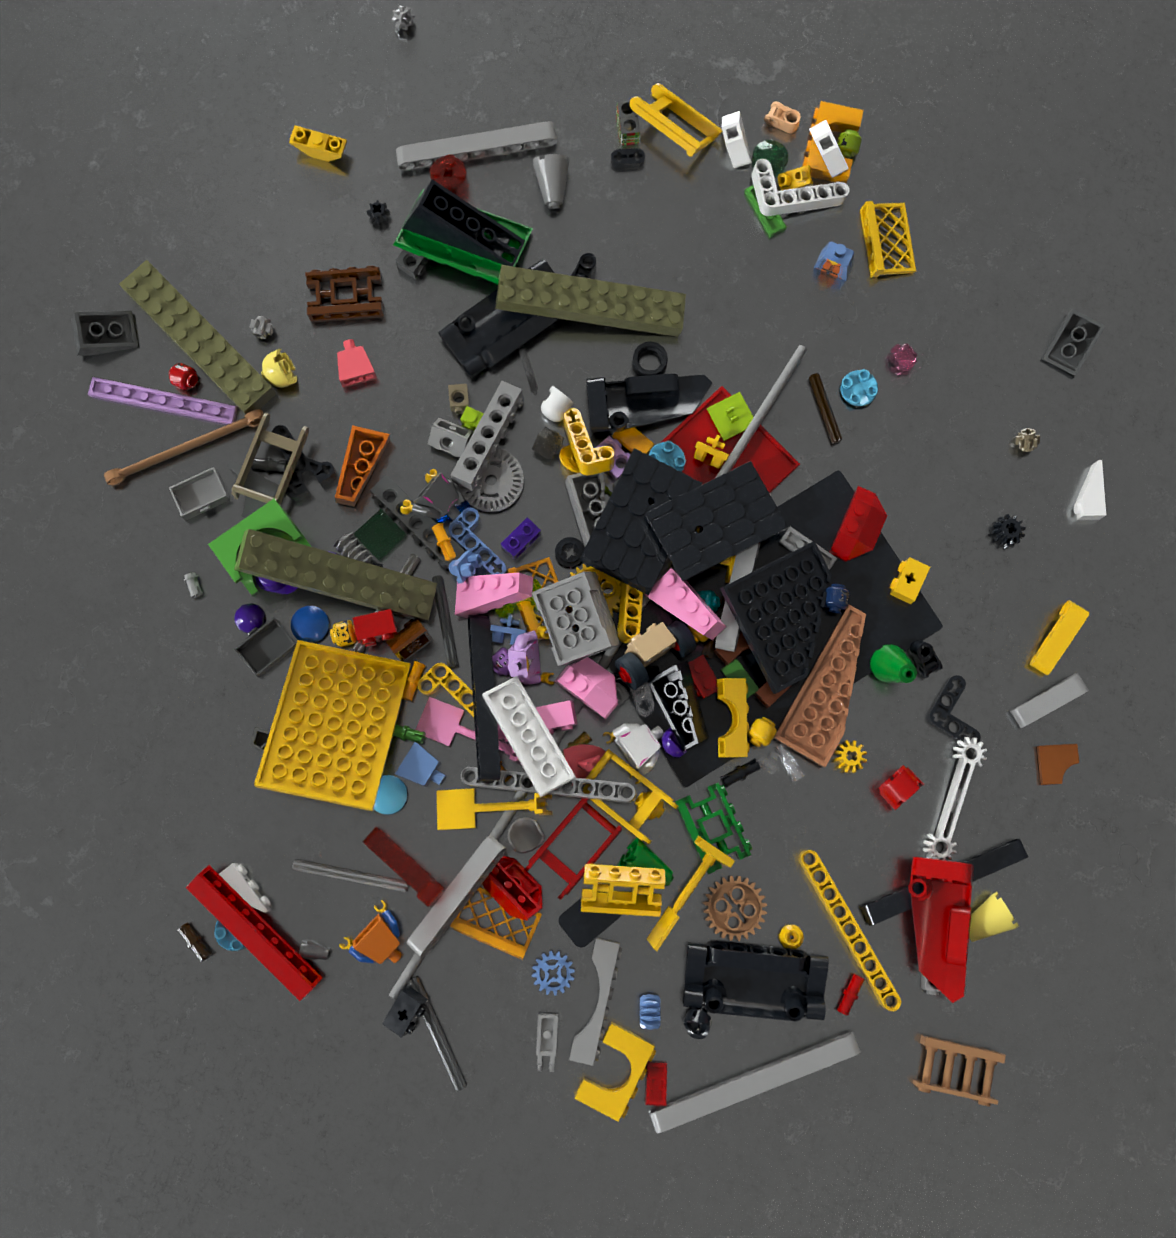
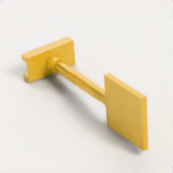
M474 788L438 790L437 830L476 828V812L529 809V811H535V814L552 815V811L546 810V800L552 799V795L547 794L540 798L538 793H534V799H529V801L476 804Z
M700 836L697 837L694 843L706 853L702 863L676 900L674 907L668 906L647 937L648 942L656 951L659 950L680 917L677 915V912L684 906L709 867H712L716 860L730 868L735 862L731 857Z

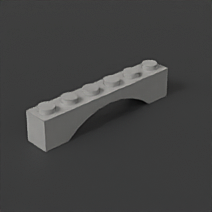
M596 938L592 960L599 977V1000L591 1020L573 1039L569 1057L570 1061L593 1066L594 1060L598 1061L600 1049L597 1048L598 1041L603 1040L605 1029L601 1027L603 1020L607 1021L609 1008H606L607 1000L612 999L614 988H610L612 980H616L618 968H615L616 960H620L622 948H619L620 944L618 942Z

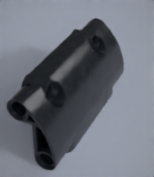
M713 941L710 944L688 942L683 1006L704 1007V1009L713 1014L793 1022L800 1021L803 1017L805 1019L824 1020L826 1014L824 994L829 958L828 956L807 954L801 949L723 941Z

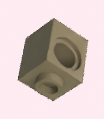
M467 383L448 385L451 412L463 414L466 407H470ZM457 397L464 398L461 403L455 402Z

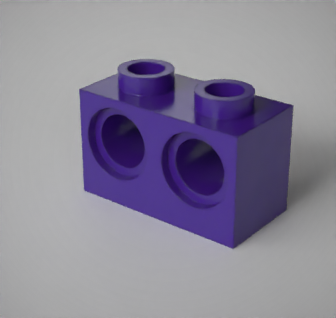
M527 517L501 543V548L516 561L542 535L541 530Z

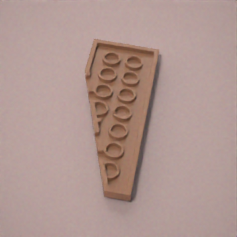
M851 605L843 613L774 736V739L824 768L827 766L845 733L846 718L849 711L848 707L866 617L865 613Z

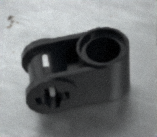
M584 253L580 257L571 276L592 279L597 268L596 257L592 253ZM588 261L593 263L591 266L584 265Z
M915 640L911 643L910 653L917 664L920 674L924 678H928L929 674L936 670L943 669V665L931 644L922 640ZM922 646H924V650H923V652L920 654V653H919L920 648H921Z

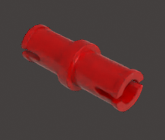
M853 973L847 989L843 991L844 996L837 1011L849 1016L855 1000L859 998L858 993L865 981L864 978Z

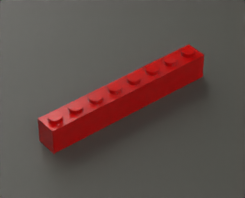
M210 865L202 870L186 887L299 1001L323 978Z

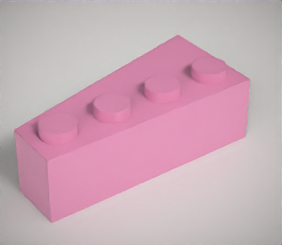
M673 568L654 584L649 595L644 594L711 640L726 628L725 624L687 580L683 582L678 572Z
M522 573L470 576L463 583L458 584L457 582L455 615L468 618L469 615L484 614L488 610L498 609L505 604H512L532 597L533 577Z

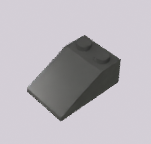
M1071 308L1042 359L1076 376L1106 325Z
M132 311L74 312L71 323L77 356L99 355L138 347Z

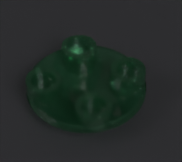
M765 140L754 148L752 160L754 165L760 159L768 160L774 174L783 170L787 165L788 151L782 143L776 140Z

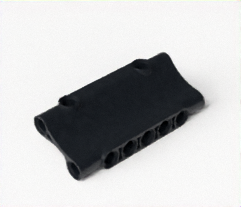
M544 258L528 268L554 273ZM496 289L459 315L453 322L438 331V334L469 376L474 377L486 367L493 366L557 321L558 318L495 309L498 289ZM465 317L469 320L467 328H464L461 324L462 319Z

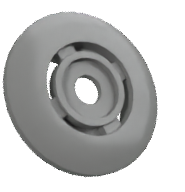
M499 448L495 455L492 454L490 460L491 463L501 465L500 468L490 465L487 470H484L481 475V483L479 486H475L473 491L459 485L460 492L466 502L483 512H498L510 507L516 502L523 490L524 475L521 465L513 455ZM479 450L476 453L483 454L485 451ZM470 466L468 470H474L476 466ZM488 475H494L497 478V482L494 485H488L485 482ZM483 493V494L489 495V496H493V495H497V494H498L499 496H498V497H495V498H494V497H483V496H481V494Z

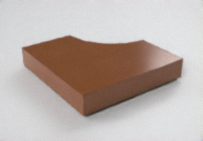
M1078 745L1037 746L1041 785L1062 784L1063 775L1070 766L1079 763Z

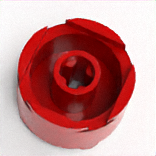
M904 765L892 775L894 777L892 781L888 778L878 788L880 790L879 794L894 810L898 809L924 785L914 772Z

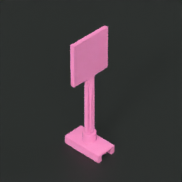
M429 697L415 730L425 732V737L449 747L455 733L475 740V731L459 725L464 710ZM498 741L499 750L509 755V759L522 765L510 743L506 744Z

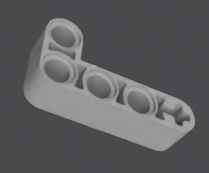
M1075 673L1010 712L1019 727L1023 728L1089 690L1080 675Z

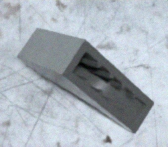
M230 460L227 465L233 473L239 475L242 468L240 464ZM251 470L244 483L245 488L271 497H275L279 487L278 484ZM246 496V503L241 517L245 519L267 503Z

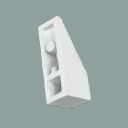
M1098 460L1091 465L1074 505V513L1077 514V520H1100L1106 516L1102 460Z

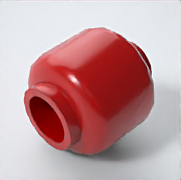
M177 363L169 370V380L172 385L182 390H189L196 386L198 376L194 368L184 363Z

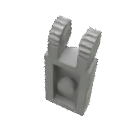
M538 1013L536 1056H538L537 1071L542 1072L543 1069L542 1056H550L549 1070L554 1072L555 1056L557 1053L558 1014Z

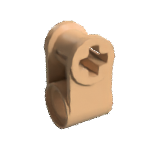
M772 102L771 110L764 117V121L769 126L792 134L798 130L801 116L797 110L784 106L780 102Z

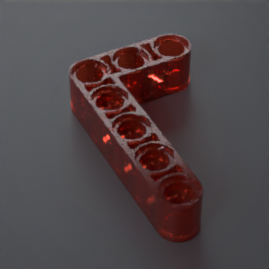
M375 827L362 841L417 892L416 897L427 907H433L446 889L378 827Z

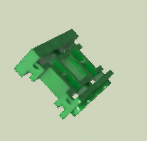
M718 782L707 787L711 797L693 804L690 795L675 801V804L679 806L677 809L701 863L706 853L694 843L698 836L710 844L717 842L720 850L726 855L736 852L739 860L751 855L752 846L749 840H745L742 835L744 829L741 822H736L734 817L736 811L732 803L728 804L725 796L728 794L724 785L720 786ZM714 790H716L727 814L726 816L722 809L712 813L707 803L717 798ZM685 803L689 804L690 809L701 806L705 817L696 820L699 828L696 829ZM719 815L727 833L710 840L702 822ZM731 826L743 852H741L738 845L730 849L726 845L724 838L733 835ZM716 860L715 864L709 867L706 874L709 875L721 869L720 862Z

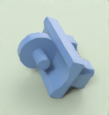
M468 550L458 560L451 561L449 571L452 575L458 577V584L463 583L468 577L475 574V569L481 567L483 561L480 554L472 555L471 550Z
M509 613L508 618L501 617L500 623L507 624V627L491 625L490 629L493 631V642L503 643L504 633L512 634L510 641L512 645L515 643L518 635L527 632V630L511 628L512 625L519 626L520 620L513 619L512 613Z

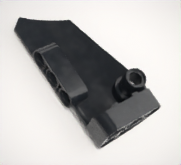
M678 374L635 376L625 378L624 381L605 382V377L587 378L586 387L591 433L604 431L622 432L625 429L690 415L695 411L712 385V382L704 374L679 377ZM621 418L624 424L618 426L614 423V420Z

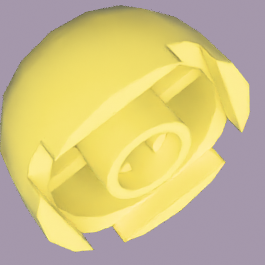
M277 349L266 355L262 363V377L277 388L288 387L297 382V376L293 377L292 370H295V367L289 356L285 352H280L282 349Z

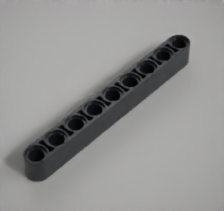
M469 615L468 638L478 780L499 781L501 770L497 721L482 696L483 693L494 688L490 620L488 615Z
M1018 838L961 863L974 865V882L1028 858V854L1021 839ZM922 883L915 884L914 891L916 894H921L924 891ZM909 885L861 906L868 925L877 924L912 909Z

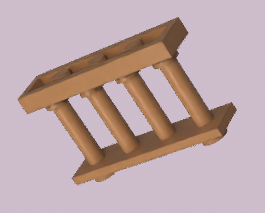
M921 1035L920 1043L926 1046L927 1054L922 1081L913 1080V1084L919 1087V1091L931 1093V1090L974 1099L978 1100V1104L988 1107L991 1106V1103L998 1105V1100L990 1097L995 1065L998 1062L1005 1063L1006 1055L996 1051ZM938 1049L945 1050V1054H947L942 1086L930 1083L935 1052ZM958 1053L964 1054L967 1059L962 1090L950 1088L954 1060ZM978 1058L985 1059V1063H987L982 1095L970 1092L974 1064Z

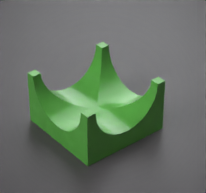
M275 499L269 501L208 544L236 584L241 581L253 597L259 593L254 575L234 570L246 530H255L312 547L291 517Z

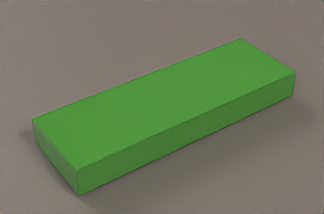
M754 185L746 188L745 193L769 237L786 230L787 226L780 215L765 216L760 212Z

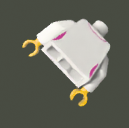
M624 723L613 729V732L603 733V737L609 734L611 739L606 743H613L615 741L635 770L638 769V772L645 776L656 765L659 757L658 749L661 747L657 740L662 737L664 732L659 726L650 730L646 724L641 726L638 723Z

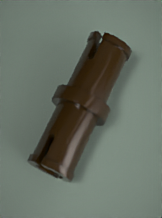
M185 923L177 930L188 943L187 947L194 951L200 962L205 961L208 956L212 955L203 944L202 937L197 936L189 923Z

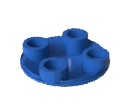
M316 606L300 608L291 619V631L295 638L300 641L316 643L324 638L330 627L326 613Z

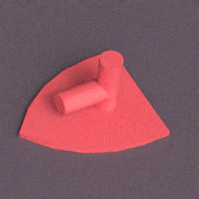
M579 744L563 749L565 759L576 778L582 779L589 775L606 752L602 748L590 744Z

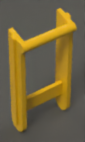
M659 83L651 88L653 97L657 99L649 105L638 96L630 100V108L684 148L689 157L714 142L722 132L720 127ZM668 107L707 137L699 142L660 112Z
M608 749L585 779L595 780L608 761L612 759L652 790V793L630 822L602 800H590L641 841L644 840L651 844L652 840L639 831V829L662 799L675 809L679 806L673 802L674 800ZM586 784L583 787L584 794L591 793V791L588 790L591 784Z

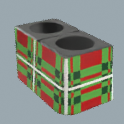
M630 101L617 102L616 121L619 142L622 145L640 143L638 114L634 111L628 115L622 112L632 110L629 104ZM626 120H633L636 123V128L633 131H626L623 124Z

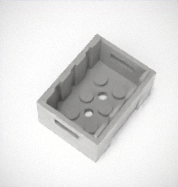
M584 571L532 592L537 609L541 612L553 645L552 651L558 666L571 664L622 645L596 572ZM568 606H571L573 609L571 613L566 611ZM575 624L579 626L578 632L573 630Z

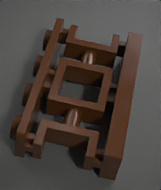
M349 267L344 270L332 268L329 271L311 270L305 273L308 289L316 288V301L307 302V315L310 321L384 316L382 297H373V284L382 283L379 267ZM367 279L368 287L358 288L357 280ZM320 282H330L331 290H321ZM353 285L352 299H336V287ZM358 295H368L369 303L359 304ZM331 297L332 306H322V298Z

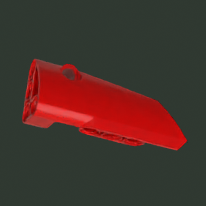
M913 857L909 891L912 900L919 972L954 1003L964 997L974 865ZM917 883H922L924 886V891L921 894H916L914 891V886Z

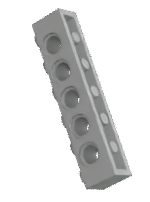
M501 381L451 473V478L455 484L471 491L474 490L475 486H479L483 471L487 470L490 466L492 454L495 455L497 453L499 441L501 438H505L508 430L507 426L514 421L517 408H520L524 402L521 388ZM505 403L510 404L508 407L502 406ZM495 419H501L498 423L493 422ZM488 434L493 435L491 438H485ZM479 450L485 451L483 454L476 453ZM470 466H476L474 470H468Z

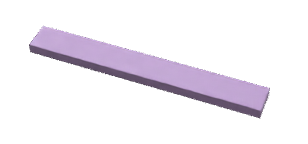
M92 377L88 395L91 397L223 424L235 422L239 409L234 405Z

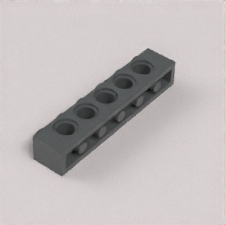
M385 475L370 490L373 495L371 498L379 506L383 504L386 507L384 511L392 519L396 517L400 521L398 525L405 532L409 530L413 534L411 536L417 544L422 543L426 547L424 550L431 557L435 555L440 560L438 564L446 571L449 569L451 561H446L444 555L439 553L441 548L437 546V539L435 538L431 542L426 540L429 534H434L432 527L437 523L431 517L415 514L412 511L407 515H400V507H406L403 505L404 500H410L412 505L415 503L390 477ZM389 496H396L394 502H387ZM416 521L423 522L420 528H413V524ZM451 538L452 541L450 543L456 554V558L453 560H458L465 551Z

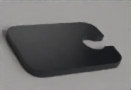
M580 898L560 915L558 922L577 947L582 948L612 925L622 914L581 912Z

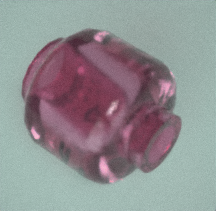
M898 343L890 350L892 354L889 360L899 371H908L917 363V353L908 343L902 345Z

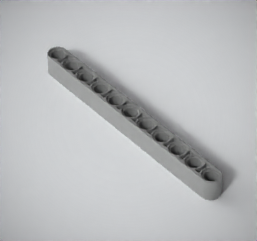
M849 1032L668 1103L666 1106L658 1107L650 1111L649 1115L656 1133H662L860 1054L861 1051L854 1033Z

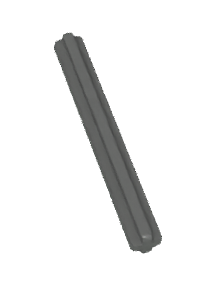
M441 575L432 577V582L437 583L435 591L436 604L447 665L452 669L458 667V660L443 578Z

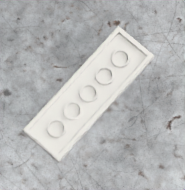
M517 676L482 694L540 798L576 778Z

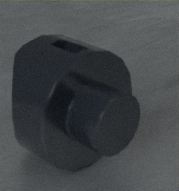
M696 1008L688 1010L683 1022L690 1037L704 1039L711 1028L712 1018L708 1015L706 1009Z

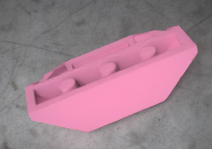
M589 657L566 666L555 679L558 685L604 719H607L618 705L615 676Z

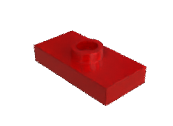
M647 1062L645 1105L666 1106L667 1063Z

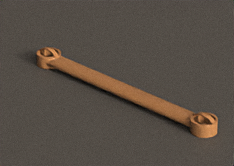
M260 409L253 410L247 413L243 419L123 469H111L104 473L107 485H119L129 475L244 427H257L264 415L263 411Z

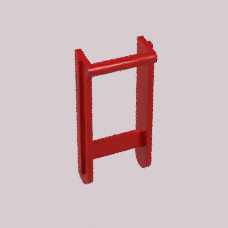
M582 798L532 856L525 868L526 871H529L540 858L568 883V886L558 896L560 900L565 894L568 895L584 876L585 866L578 874H575L547 848L580 809L585 810L611 833L586 864H594L622 831L620 825L616 828L588 804L587 801L589 799Z

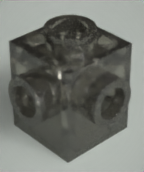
M545 427L537 435L532 449L540 453L544 458L552 460L556 455L559 456L560 451L564 448L562 443L565 438L558 432Z

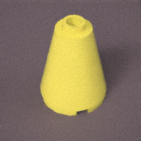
M997 891L971 914L969 939L972 942L1019 927L1017 922L1015 924L1012 923L1014 917L1002 898L997 900L996 897L999 896Z

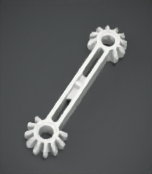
M964 737V742L961 740L957 741L959 747H953L954 751H958L957 754L953 755V758H959L935 836L928 833L927 836L930 840H923V843L928 845V847L923 848L924 852H929L926 858L945 861L947 858L951 861L953 858L950 853H957L956 850L952 849V847L957 846V843L951 842L975 764L981 767L983 764L980 760L987 759V757L982 756V753L987 752V749H981L984 743H977V738L975 737L971 740L969 737ZM969 748L974 753L971 759L966 756V751ZM939 842H942L944 845L941 852L936 850V845Z

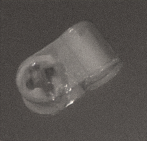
M648 682L641 685L638 689L633 690L630 688L638 714L643 717L651 715L654 710V701ZM643 703H646V705H650L648 707V711H645L644 708H640L642 707Z

